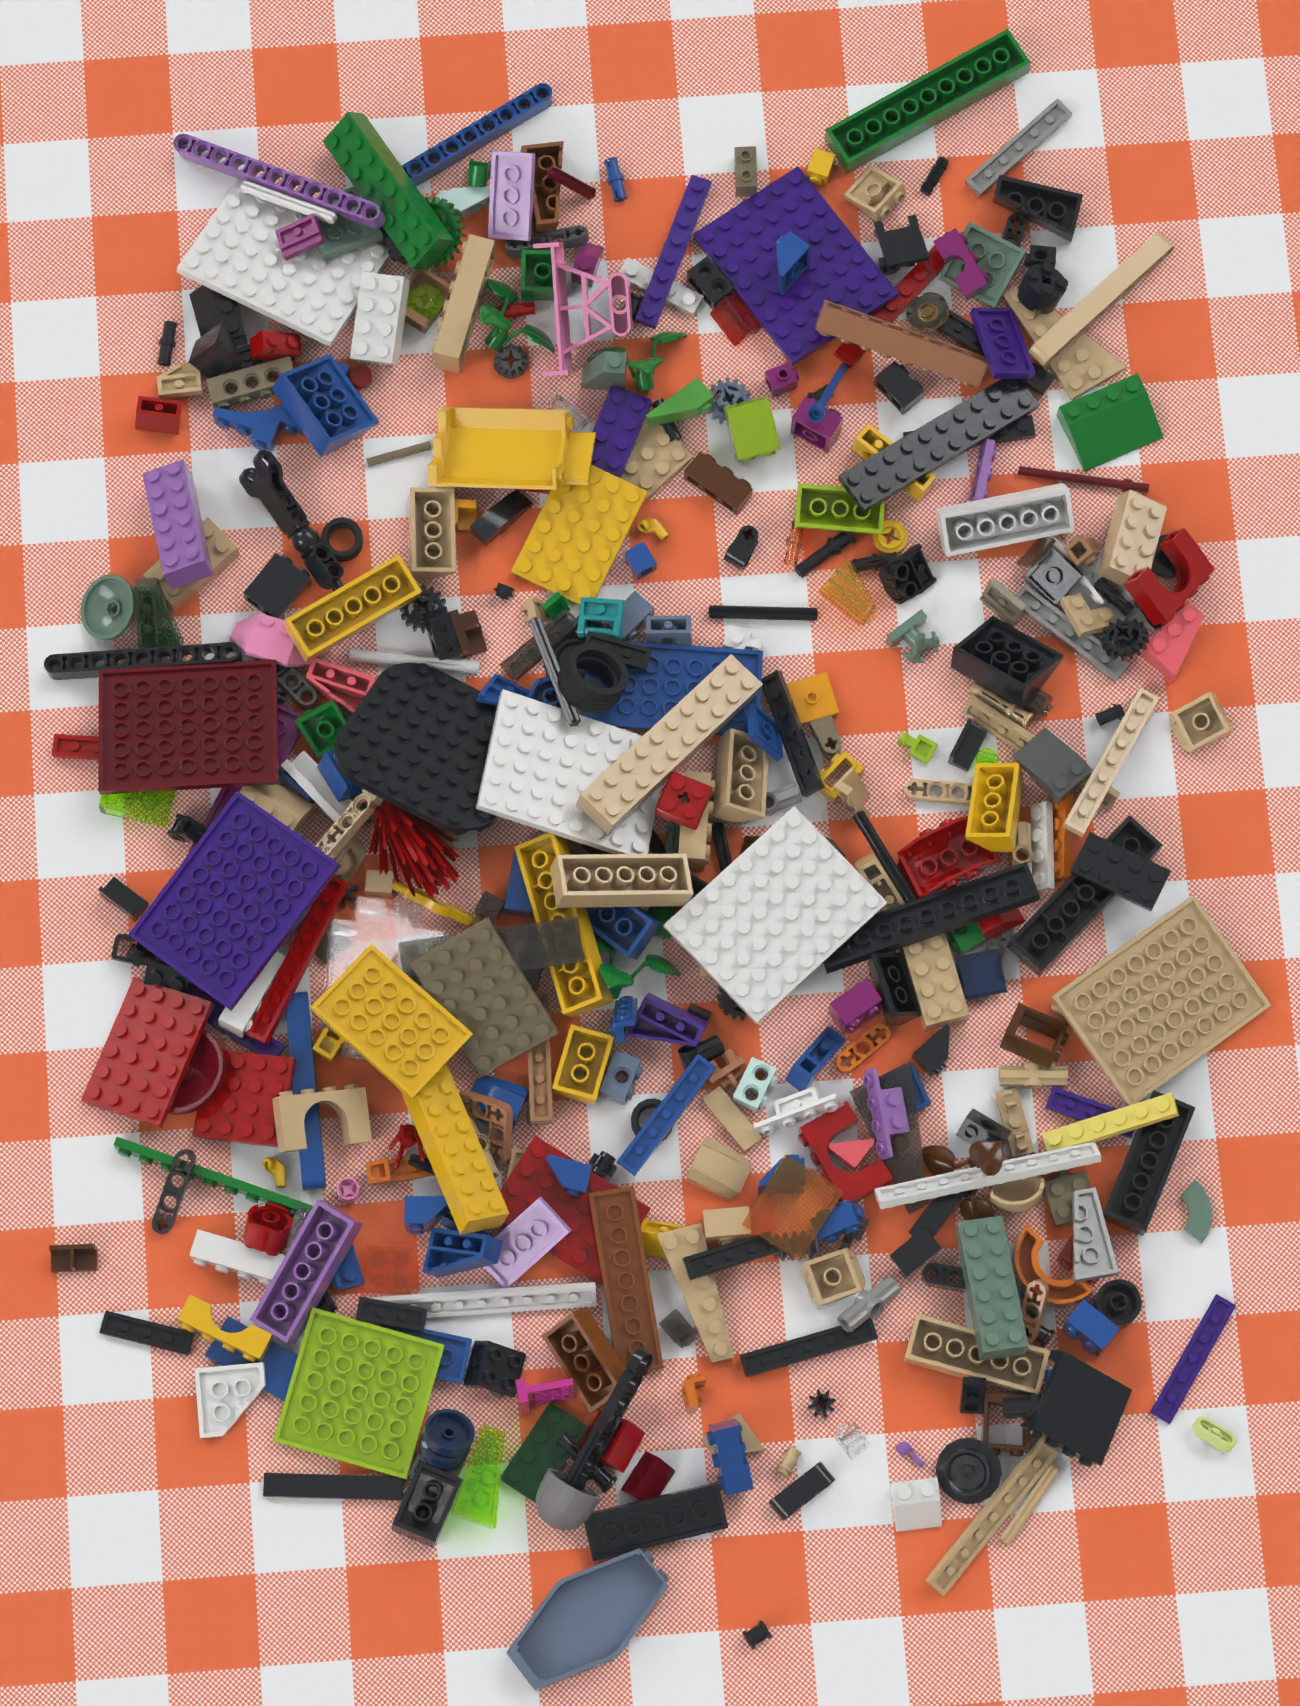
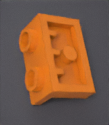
M700 1373L686 1376L687 1379L683 1380L681 1385L687 1414L696 1412L700 1402H702L699 1388L705 1386L707 1378L706 1375L700 1376Z

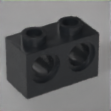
M705 257L687 271L686 279L699 294L704 296L703 300L714 311L734 296V283L728 276H723L720 272L721 268L714 260L711 261L708 257ZM708 272L710 276L702 277L700 273ZM715 288H722L724 291L716 293L713 290Z
M445 608L424 613L423 618L433 655L440 661L460 655L450 613Z

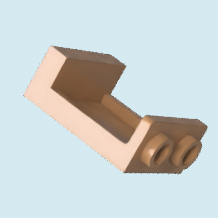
M415 269L414 274L409 279L410 286L404 322L425 334L442 311L445 300H450L451 293L449 292L451 282L445 277L440 278L436 276L432 269Z

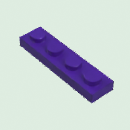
M1055 1086L1052 1087L1045 1107L1047 1110L1078 1121L1117 1110V1108ZM1134 1130L1119 1135L1131 1139Z

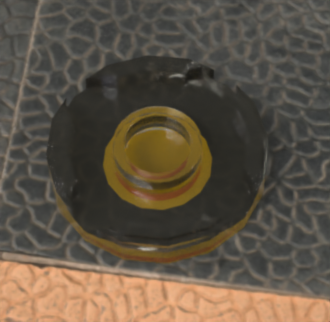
M933 292L923 293V296L919 298L916 296L906 309L908 323L919 332H930L938 329L946 322L950 313L945 298Z

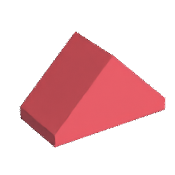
M874 1138L832 1143L828 1145V1153L854 1172L873 1148Z

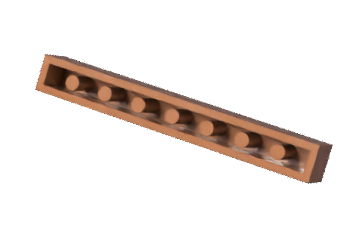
M825 299L815 323V330H818V333L823 336L830 337L832 335L838 337L843 343L850 344L852 342L858 344L863 350L871 351L872 349L879 352L883 357L900 359V362L905 365L911 366L914 364L920 366V369L925 372L932 373L934 371L940 373L943 378L948 380L954 378L961 381L967 387H979L988 366L987 360L983 355Z

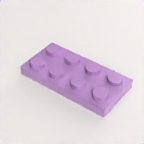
M492 151L488 238L531 241L535 153Z
M540 1196L495 1237L503 1241L497 1264L485 1266V1268L503 1288H508L563 1239L571 1229Z

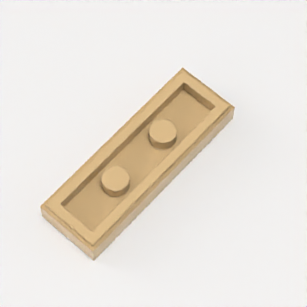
M720 1085L702 1099L703 1103L744 1153L762 1139L761 1135L754 1129L753 1125Z

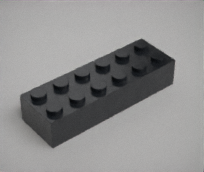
M1153 1090L1149 1099L1165 1094ZM1175 1099L1179 1116L1136 1130L1104 1209L1105 1221L1141 1236L1145 1234L1196 1108Z

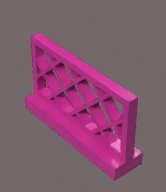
M525 1378L515 1380L521 1416L530 1414L529 1406L574 1398L572 1378L526 1386Z

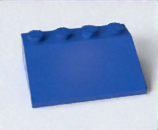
M331 354L280 374L272 387L276 396L320 457L340 449L379 423V420Z

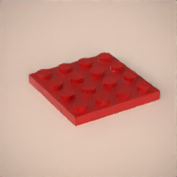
M223 1050L226 1059V1073L223 1084L216 1096L207 1105L197 1110L192 1136L199 1139L278 1148L272 1099L278 1097L279 1092L291 1091L297 1060L293 1057Z

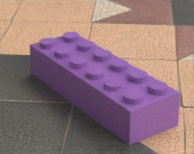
M182 459L142 473L163 575L171 588L175 589L214 575L193 476L185 461Z
M317 1199L252 1314L250 1321L286 1343L296 1344L308 1323L312 1307L316 1308L363 1223L327 1201Z

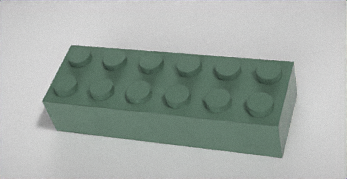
M1003 1216L957 1222L954 1232L980 1361L1025 1355L1028 1349V1341Z

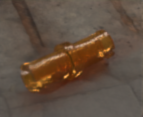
M795 520L792 521L790 536L786 540L787 550L783 561L790 566L798 564L800 548L804 544L802 538L805 528L794 527Z

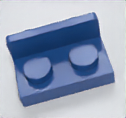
M353 1244L331 1281L333 1288L338 1287L339 1292L365 1284Z

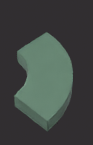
M1194 1180L1180 1199L1185 1203L1188 1211V1222L1184 1230L1202 1244L1211 1228L1212 1207L1207 1193Z

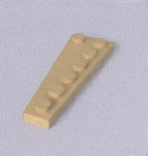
M701 1223L658 1233V1240L711 1363L733 1358L734 1354L714 1274L690 1281L682 1260L684 1257L708 1250Z

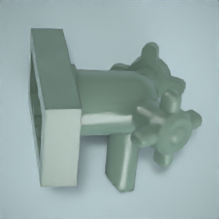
M922 609L889 633L886 638V642L891 648L900 641L905 640L912 648L910 654L904 652L903 656L912 663H924V659L919 658L920 653L927 647H933L934 653H936L940 643L934 631L931 632L932 638L925 639V634L918 630L920 626L926 623L927 618Z

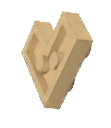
M1081 593L1065 596L1060 600V604L1079 638L1102 632L1103 628H1110L1109 622L1117 623V619L1109 605L1090 610Z

